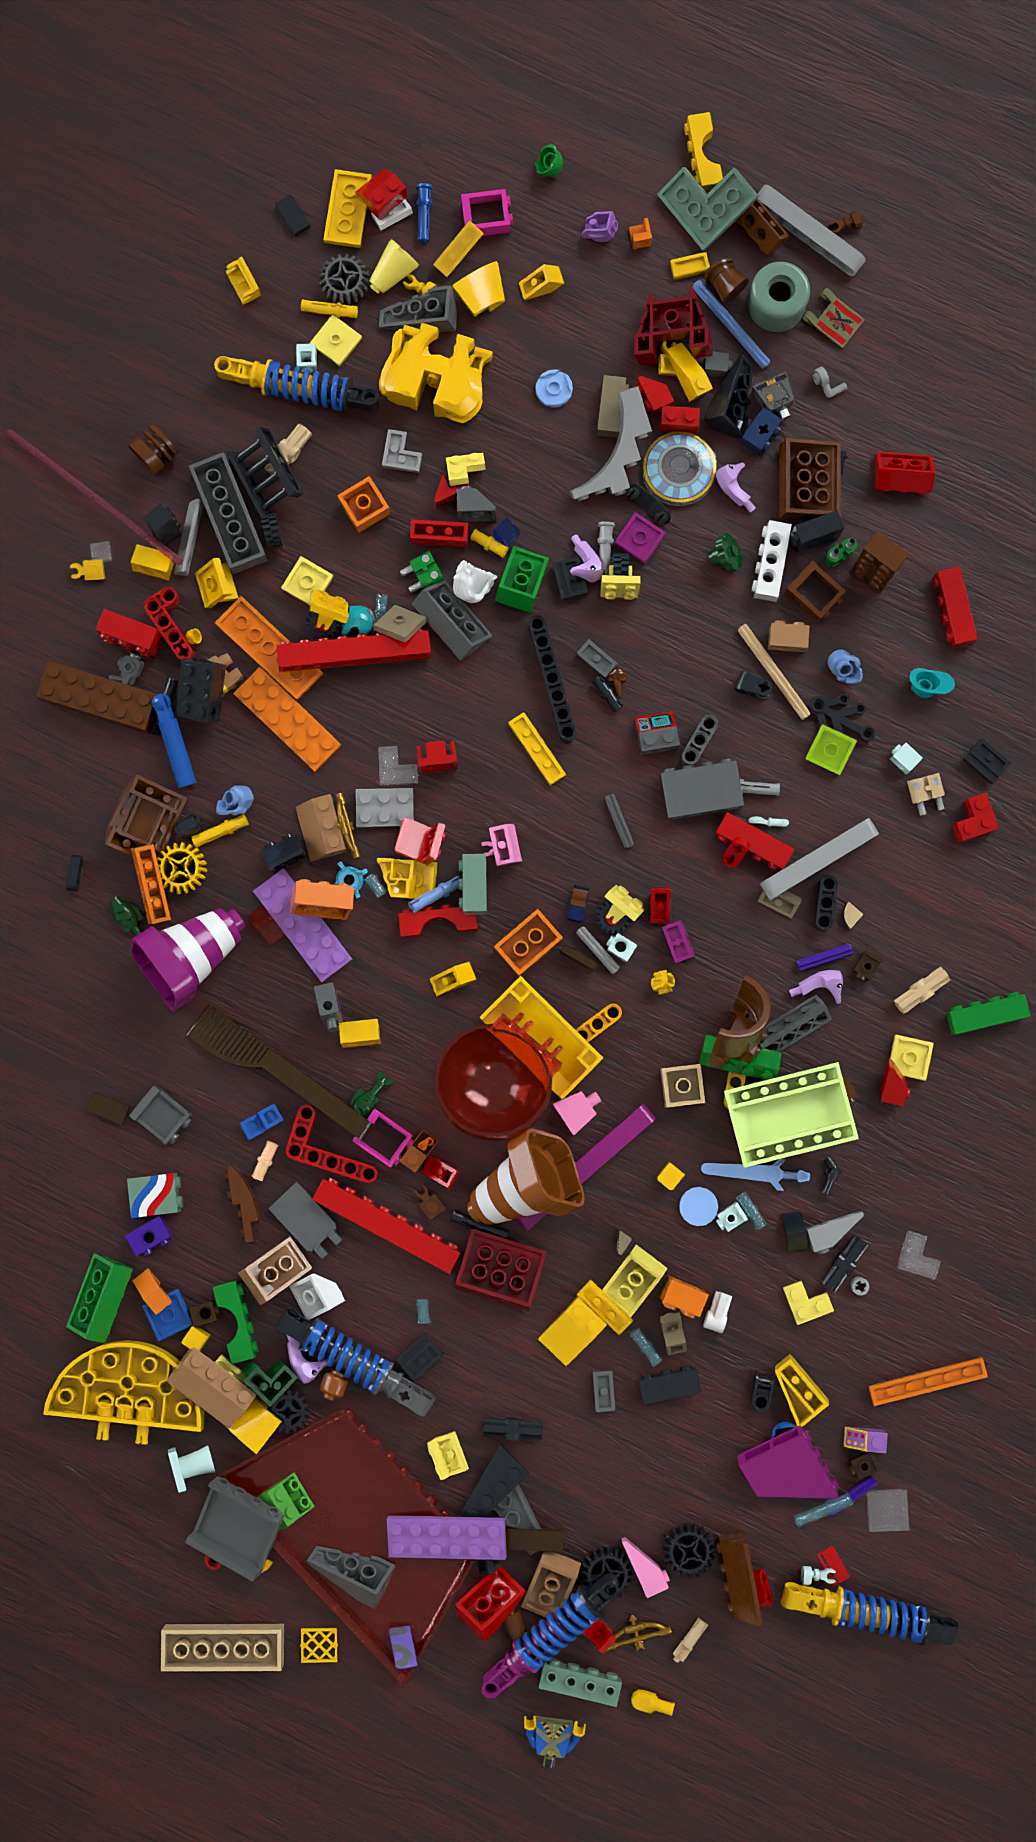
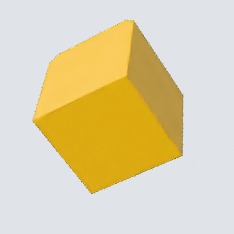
M668 1162L656 1178L667 1189L673 1190L685 1174Z
M193 1325L181 1343L188 1348L195 1347L201 1351L211 1334L199 1326L194 1327Z

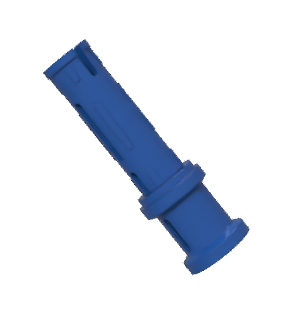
M420 183L416 185V190L418 191V200H416V206L418 207L417 241L419 243L429 242V211L432 206L431 191L433 186L428 183Z

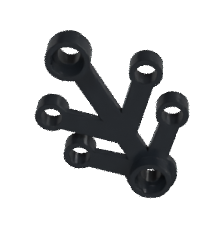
M845 693L826 700L821 696H815L809 701V711L817 716L819 727L822 724L827 726L825 715H827L832 720L834 730L843 733L842 724L858 733L864 742H870L874 739L876 731L872 726L862 727L845 717L853 714H864L866 706L863 703L837 711L829 708L837 704L841 706L847 705L850 698ZM840 697H845L847 701L845 703L841 702ZM819 703L821 705V708L816 709L814 707V704ZM857 706H861L863 712H858ZM864 732H869L870 737L866 738Z

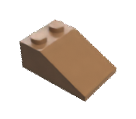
M290 1236L238 1272V1274L261 1305L307 1273L312 1267Z
M543 1551L521 1607L546 1618L548 1613L555 1614V1607L560 1606L563 1608V1601L568 1600L577 1579L581 1563L553 1551Z

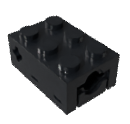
M196 657L181 659L175 715L204 723L220 721L226 665Z

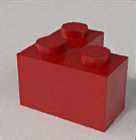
M987 793L965 800L963 803L969 819L952 825L958 844L998 830L999 826Z

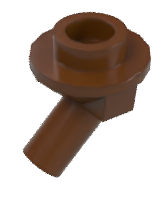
M615 669L609 673L608 677L610 683H614L616 696L622 697V683L626 682L627 674L621 669Z

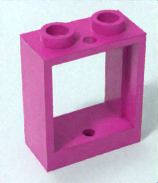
M506 190L461 194L464 225L469 220L472 222L470 204L502 200L504 221L474 225L484 233L482 236L510 233V225H513L512 213H508L511 201L510 196H506Z
M374 1109L367 1120L375 1124L378 1118L382 1119L405 1135L404 1141L390 1160L356 1136L352 1141L390 1168L393 1165L397 1166L402 1158L400 1154L404 1148L408 1150L414 1142L411 1139L414 1135L377 1109Z

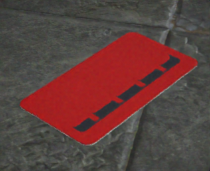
M834 1546L817 1554L824 1569L832 1568L836 1571V1573L827 1574L830 1579L836 1580V1582L832 1583L834 1586L850 1577Z

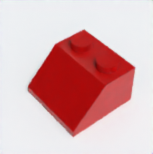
M385 169L381 170L355 192L378 220L382 219L408 197L406 186L394 173Z

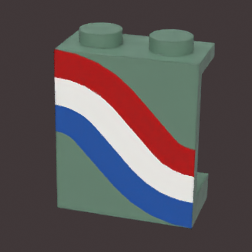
M177 1173L127 1179L131 1218L181 1212V1208H183V1198L179 1196L181 1178L180 1176L177 1177Z

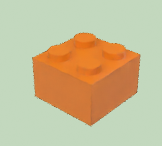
M370 476L337 495L339 503L358 533L391 514L388 504Z

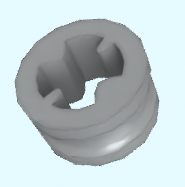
M862 1277L852 1279L850 1287L855 1294L865 1295L869 1291V1283L866 1279ZM858 1281L865 1284L862 1291L855 1289V1286H858L856 1284Z

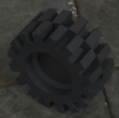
M276 513L261 516L268 549L284 547Z

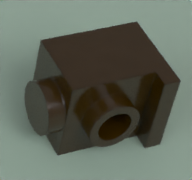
M866 950L862 953L852 972L856 973L854 976L863 982L865 980L870 981L883 960ZM866 963L870 965V970H865L864 965Z
M864 1451L849 1458L851 1465L848 1468L852 1476H857L859 1480L877 1471H881L873 1452ZM867 1463V1468L862 1470L861 1465Z

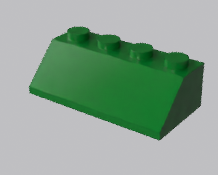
M94 1253L66 1327L87 1340L105 1343L133 1269L121 1262Z

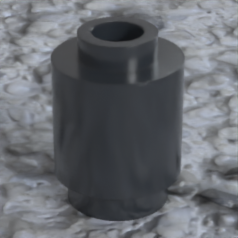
M192 813L177 821V824L173 827L178 837L182 839L201 831L203 822L199 815L195 816Z

